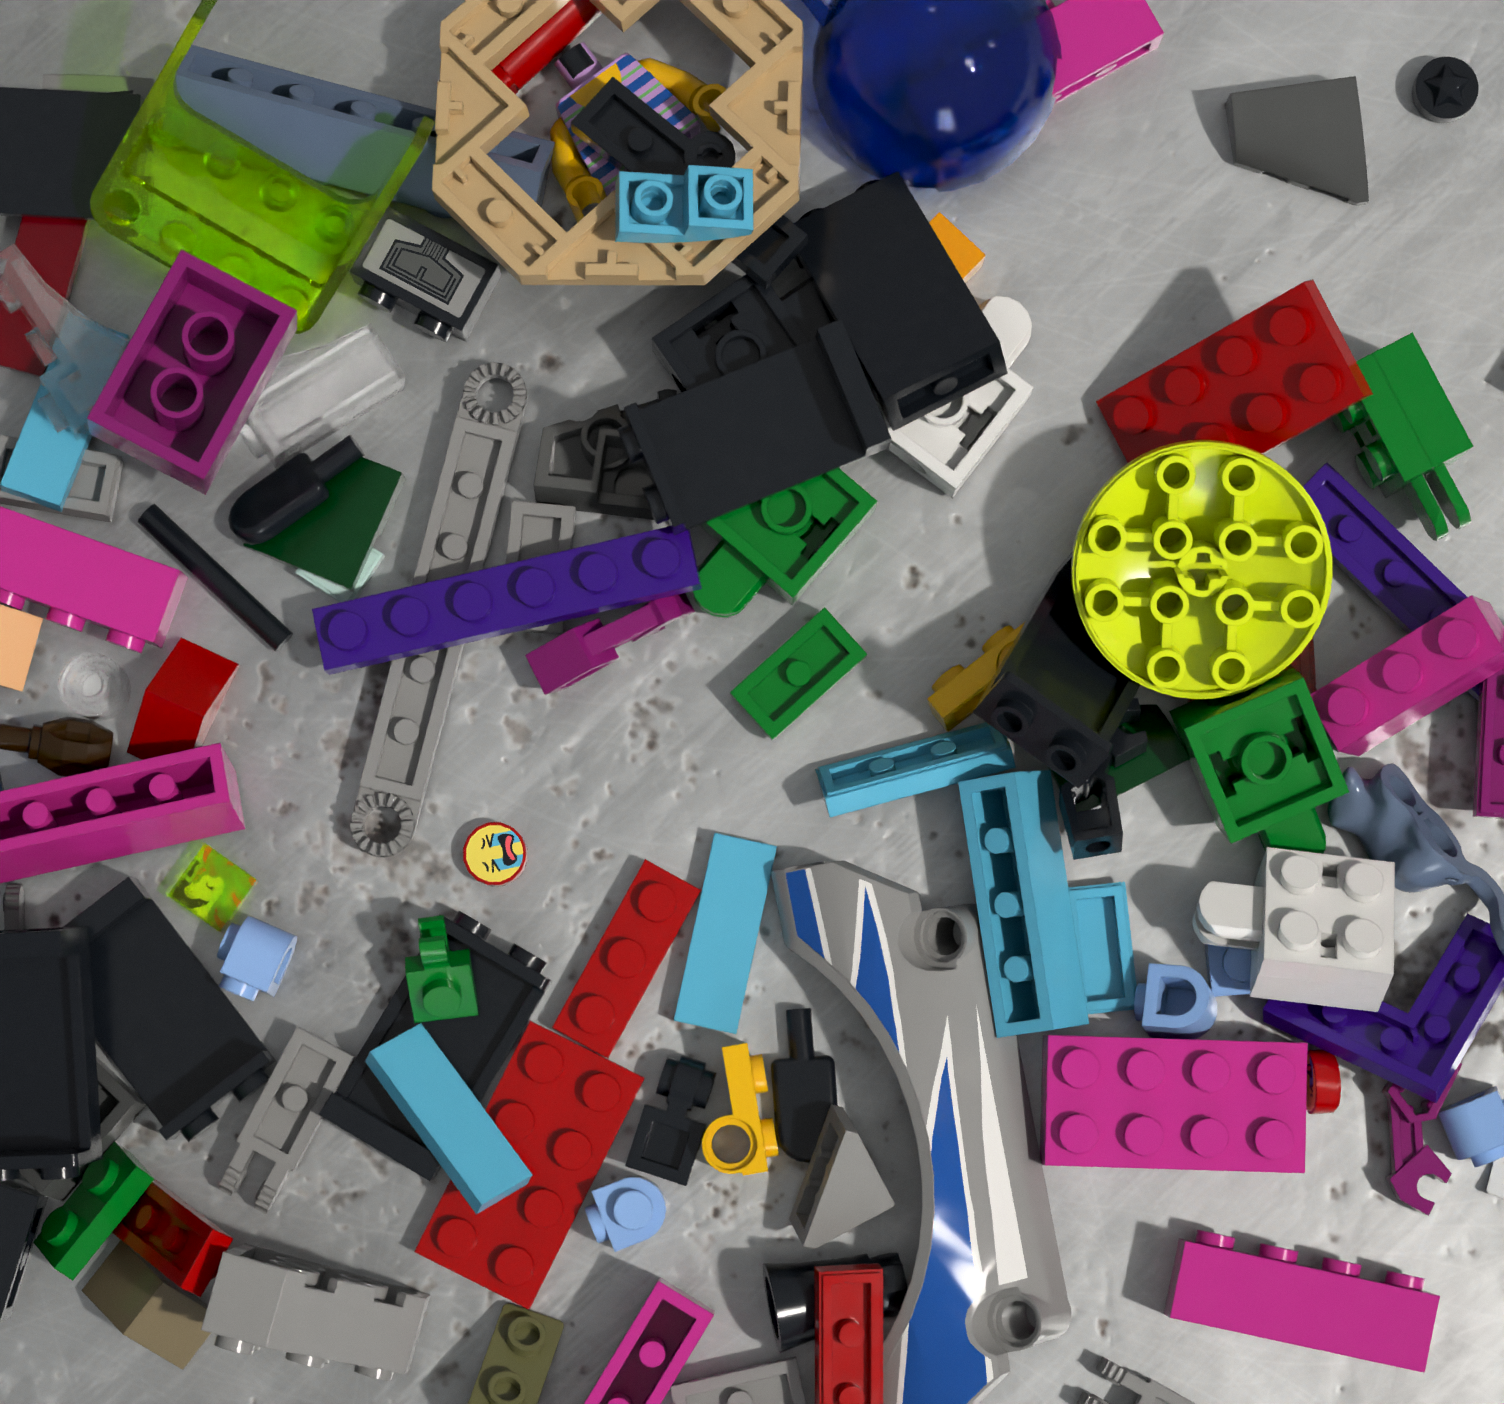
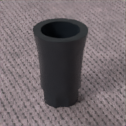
M865 1253L839 1259L802 1263H763L766 1299L779 1352L782 1353L815 1340L814 1266L879 1263L883 1268V1318L898 1316L908 1290L899 1254L887 1253L869 1258L868 1254Z

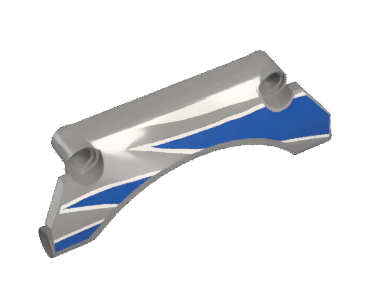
M844 860L828 863L827 861L772 871L771 877L784 944L831 981L862 1015L880 1042L896 1073L909 1108L917 1140L922 1181V1217L919 1247L912 1279L901 1310L887 1338L883 1342V1404H979L1011 1372L1007 1352L1024 1350L1061 1337L1067 1331L1071 1322V1306L1061 1266L1017 1035L997 1038L977 904H961L922 911L917 891ZM955 922L959 925L962 933L960 947L953 937ZM1027 1304L1035 1314V1328L1028 1321L1026 1315Z

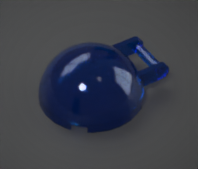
M802 0L819 23L813 46L812 82L820 113L839 147L861 169L879 179L894 172H899L907 186L914 188H936L938 192L954 191L984 182L1014 163L1036 140L1052 112L1056 98L1052 96L1056 78L1057 59H1062L1054 17L1045 0H830L828 4L825 0Z

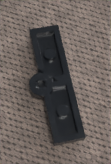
M614 77L605 84L571 121L572 132L619 171L684 175L688 165L731 168L736 163L734 146L726 136L719 132L706 131L689 139ZM782 215L740 253L732 263L766 290L808 244V234Z

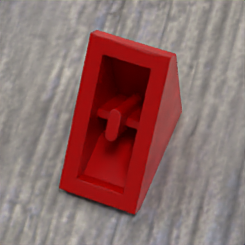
M181 637L145 689L127 753L144 760L202 747L240 665Z

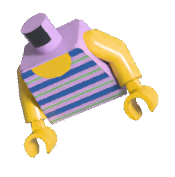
M584 42L566 51L554 64L572 88V91L555 104L559 119L554 122L549 131L550 141L555 142L551 159L552 173L564 191L577 223L584 217L582 210L587 205L600 203L615 190V181L619 170L572 132L571 121L612 77L617 79L689 139L700 133V122L695 115L699 116L709 131L719 132L721 130L718 123L711 117L709 105L726 90L720 84L707 85L687 71L653 58L637 61L629 53L622 54L603 68Z

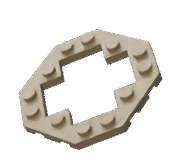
M465 0L442 20L439 43L441 51L440 81H437L435 131L437 134L435 164H433L432 192L435 200L521 285H706L799 201L804 30L803 21L780 0H679L750 67L747 72L709 105L711 117L748 151L731 168L753 169V232L747 236L697 242H615V190L566 232L487 155L530 116L527 105L491 70L570 0ZM660 0L589 1L624 33Z

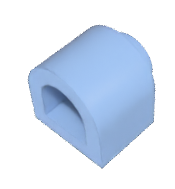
M248 916L241 926L231 923L217 953V958L224 961L220 970L223 977L218 987L253 1002L258 991L275 997L294 953L297 936L252 916Z
M1149 963L1147 983H1138L1134 1001L1136 1021H1142V1027L1150 1038L1197 1039L1207 1033L1214 1024L1217 1016V1001L1205 979L1196 970L1182 965Z
M1497 1085L1440 1109L1438 1116L1457 1160L1470 1157L1474 1167H1479L1504 1157V1099L1502 1100Z
M640 1176L625 1177L592 1190L596 1203L585 1207L598 1244L610 1239L614 1252L645 1241L656 1234L664 1222L667 1209L666 1200L661 1189L651 1180Z

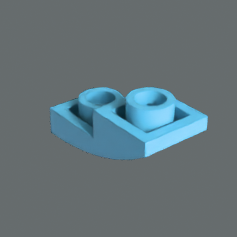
M688 165L684 175L619 171L615 181V242H697L747 236L753 232V169Z

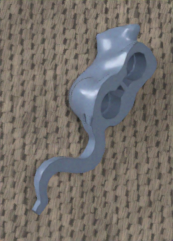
M1391 763L1383 766L1372 779H1364L1359 776L1354 768L1348 767L1342 775L1349 793L1328 802L1327 811L1331 825L1355 834L1362 842L1369 859L1395 862V888L1398 890L1417 893L1447 884H1467L1488 909L1492 934L1499 950L1504 955V893L1496 881L1482 868L1465 859L1461 846L1453 832L1443 819L1425 803L1409 778L1397 765Z

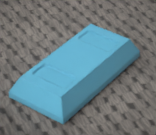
M1125 882L1068 887L1088 1014L1134 1010L1137 984Z

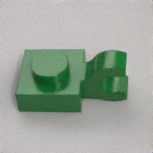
M444 915L418 918L420 955L405 957V974L414 1023L478 1015V999L469 949L449 950Z

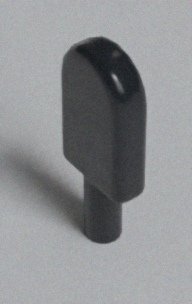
M348 435L315 460H312L306 453L297 454L246 490L235 501L228 517L231 531L243 543L251 545L261 544L274 538L328 499L329 490L325 483L363 457L365 454L351 435Z
M811 1008L786 1010L789 1058L775 1059L771 1063L775 1133L779 1146L787 1156L798 1162L810 1163L831 1104L838 1106L835 1062L828 1055L815 1056Z

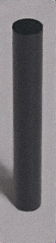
M156 504L151 505L140 516L137 522L275 652L288 642L293 633Z

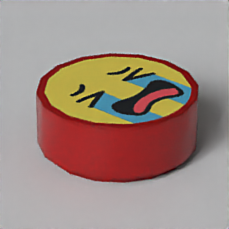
M488 822L476 827L467 837L463 847V861L468 872L478 882L490 887L505 886L514 882L523 873L528 861V848L523 837L513 827L501 822Z
M1307 1050L1306 1110L1308 1114L1334 1113L1339 1106L1341 1098V1079L1335 1055L1324 1050Z

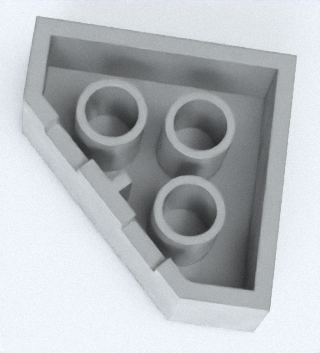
M244 1243L224 1251L222 1254L201 1330L217 1334L214 1345L232 1352L253 1355L254 1350L260 1351V1348L263 1347L286 1352L285 1359L302 1365L323 1368L324 1363L329 1364L330 1360L355 1365L354 1371L359 1374L391 1381L394 1372L406 1374L410 1370L430 1294Z

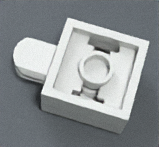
M995 296L984 301L979 306L1000 341L1008 374L895 431L891 429L883 415L874 388H871L891 436L888 450L951 498L958 492L1029 399L1034 388L1009 369L1027 346L1032 330V321L1028 311L1020 302L1009 297ZM982 432L981 436H980V437L978 438V440L973 444L972 442L976 439V437L979 435V433Z
M1267 847L1253 886L1211 881L1201 891L1192 919L1194 932L1203 944L1251 950L1250 997L1378 1012L1394 975L1395 862Z

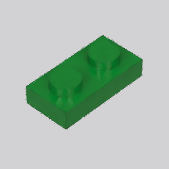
M824 607L730 692V695L764 733L774 741L865 659L867 653Z
M114 1141L103 1155V1159L92 1162L87 1167L82 1182L63 1206L56 1208L49 1214L43 1223L41 1233L33 1243L54 1269L73 1281L155 1178L131 1152Z

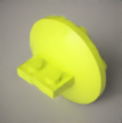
M1188 440L1161 446L1140 455L1113 474L1094 496L1082 517L1077 530L1071 561V581L1078 613L1087 633L1103 656L1121 673L1140 685L1162 694L1188 699H1214L1245 692L1265 683L1289 666L1311 641L1321 623L1327 608L1333 576L1332 552L1326 526L1318 508L1302 485L1285 468L1269 457L1242 445L1216 440Z

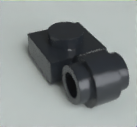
M684 1055L681 1056L680 1060L667 1057L656 1090V1094L667 1097V1110L649 1104L644 1105L625 1164L626 1167L684 1186L688 1185L707 1123L686 1117L688 1111L691 1112L693 1106L701 1109L706 1108L717 1074L705 1069L706 1062Z

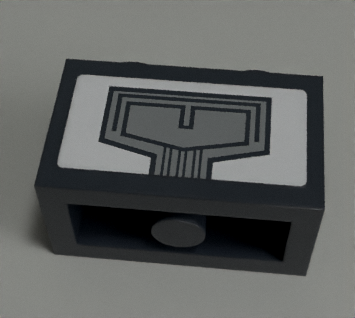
M387 205L350 270L354 282L361 286L358 296L391 313L396 304L415 314L417 318L413 324L423 332L443 342H447L451 334L467 341L502 276L497 263Z

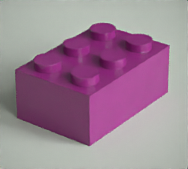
M181 249L87 417L90 435L206 495L297 330V310Z

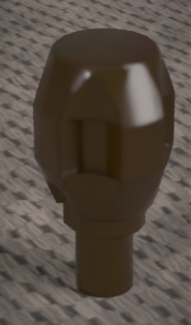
M64 717L45 722L43 725L33 724V728L0 724V749L28 753L29 759L37 760V763L58 776L67 777L108 768L114 733L93 720L75 717Z

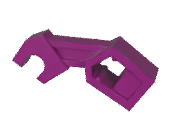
M686 593L652 600L638 610L603 626L600 618L574 627L525 656L544 694L555 693L565 690L613 664L619 658L615 648L630 641L635 642L665 629V625L685 618L695 611Z
M1462 1063L1458 1065L1437 1103L1428 1099L1427 1101H1422V1111L1419 1113H1414L1413 1107L1408 1105L1400 1093L1404 1092V1088L1387 1081L1381 1091L1387 1099L1392 1173L1386 1179L1396 1199L1428 1216L1435 1203L1420 1196L1417 1190L1418 1180L1423 1175L1431 1174L1442 1183H1447L1452 1173L1427 1144H1423L1422 1121L1436 1119Z

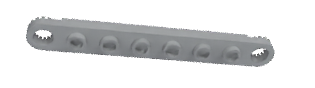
M490 362L480 365L469 374L470 376L464 384L411 586L483 570L485 567L528 400L527 388L523 378L514 368L504 363ZM493 378L507 381L514 390V398L511 405L499 413H490V411L484 410L477 401V393L480 386L485 381ZM464 644L392 660L350 824L351 833L356 844L372 856L386 858L398 855L410 845L414 838ZM379 807L394 809L401 819L399 835L393 841L386 844L372 841L365 831L367 816L371 811Z

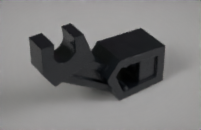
M1133 698L1112 736L1110 743L1113 745V749L1108 758L1079 789L1069 781L1060 786L1059 808L1074 860L1122 852L1123 830L1114 777L1108 775L1111 766L1116 768L1147 751L1148 740L1146 731L1127 734L1119 728L1121 724L1126 722H1140L1141 709L1138 698ZM1094 794L1101 798V808L1076 811L1075 805L1082 800L1088 799L1090 795Z

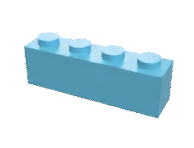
M1051 771L1010 772L958 782L997 1038L1089 1024Z

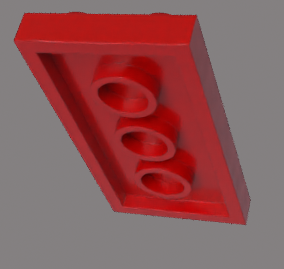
M1312 279L1304 281L1102 397L1096 403L1127 463L1155 448L1188 440L1225 441L1242 445L1264 455L1371 396L1373 393Z
M530 1021L485 1111L532 1173L531 1179L524 1187L478 1214L473 1211L450 1179L414 1252L530 1310L645 1078Z

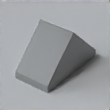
M832 1104L789 1218L802 1245L812 1249L824 1245L896 1206L844 1108Z

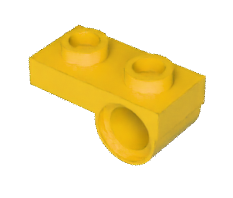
M1024 623L1016 629L1008 625L997 631L982 646L984 654L967 668H964L961 664L950 668L932 685V690L935 693L928 697L927 700L932 714L947 732L972 714Z
M747 1043L722 1047L733 1114L720 1116L708 1125L702 1139L704 1157L714 1169L727 1174L742 1173L744 1176L768 1172L766 1158L779 1156L773 1118L760 1119L756 1094L768 1092L762 1054L749 1056ZM736 1125L747 1132L750 1138V1149L747 1155L740 1161L725 1162L714 1153L712 1139L721 1127Z

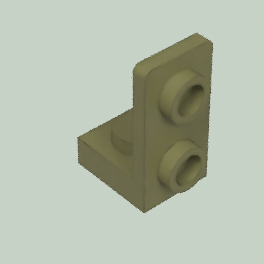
M509 1303L505 1304L502 1307L468 1404H537L564 1324L560 1320Z

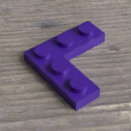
M1467 913L1408 1013L1383 1001L1378 1012L1269 999L1262 1009L1263 1022L1437 1103L1504 988V955L1499 950L1494 939L1490 923Z

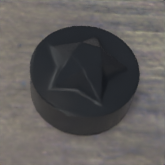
M1439 57L1433 59L1421 69L1413 83L1412 96L1415 106L1424 117L1437 123L1457 121L1465 116L1474 105L1479 91L1478 80L1472 68L1458 58Z

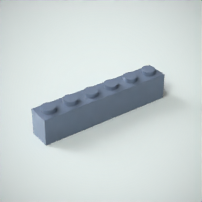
M187 44L171 71L161 139L182 144L186 149L194 152H213L239 159L253 168H273L302 176L313 184L336 185L362 192L376 201H396L425 209L436 217L453 218L435 200L432 192L433 164H435L437 137L435 131L436 110ZM512 131L487 155L542 207L555 142Z

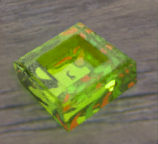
M205 843L168 896L222 933L259 880Z

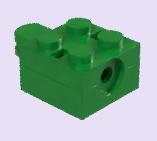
M1412 332L1356 361L1373 394L1336 414L1331 419L1341 433L1349 430L1361 451V453L1355 455V461L1367 485L1371 489L1379 486L1385 498L1404 490L1426 533L1432 540L1438 541L1447 536L1449 532L1444 515L1456 529H1461L1471 523L1469 509L1446 467L1453 464L1474 446Z
M839 468L699 525L719 543L698 566L702 589L692 591L695 602L707 614L726 619L739 614L760 589L767 584L789 604L793 605L874 513L878 501Z
M1291 664L1265 683L1245 692L1214 699H1196L1169 711L1182 744L1190 757L1189 761L1213 820L1231 844L1258 833L1264 851H1266L1267 847L1321 854L1325 852L1326 836L1315 807L1347 794L1349 790L1304 677ZM1298 716L1303 725L1302 729H1299L1295 719Z

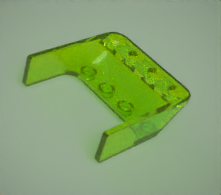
M202 0L93 190L90 199L91 214L97 224L106 232L168 268L172 267L182 249L296 309L297 330L295 334H301L310 330L318 322L421 154L435 121L425 115L423 116L381 187L373 195L363 199H348L334 193L195 111L183 101L177 90L176 77L178 70L218 1Z

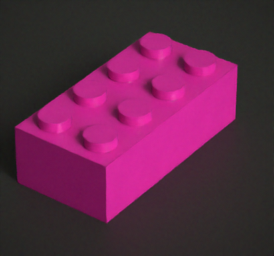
M1043 1035L1040 1157L1042 1165L1305 1173L1308 1043Z

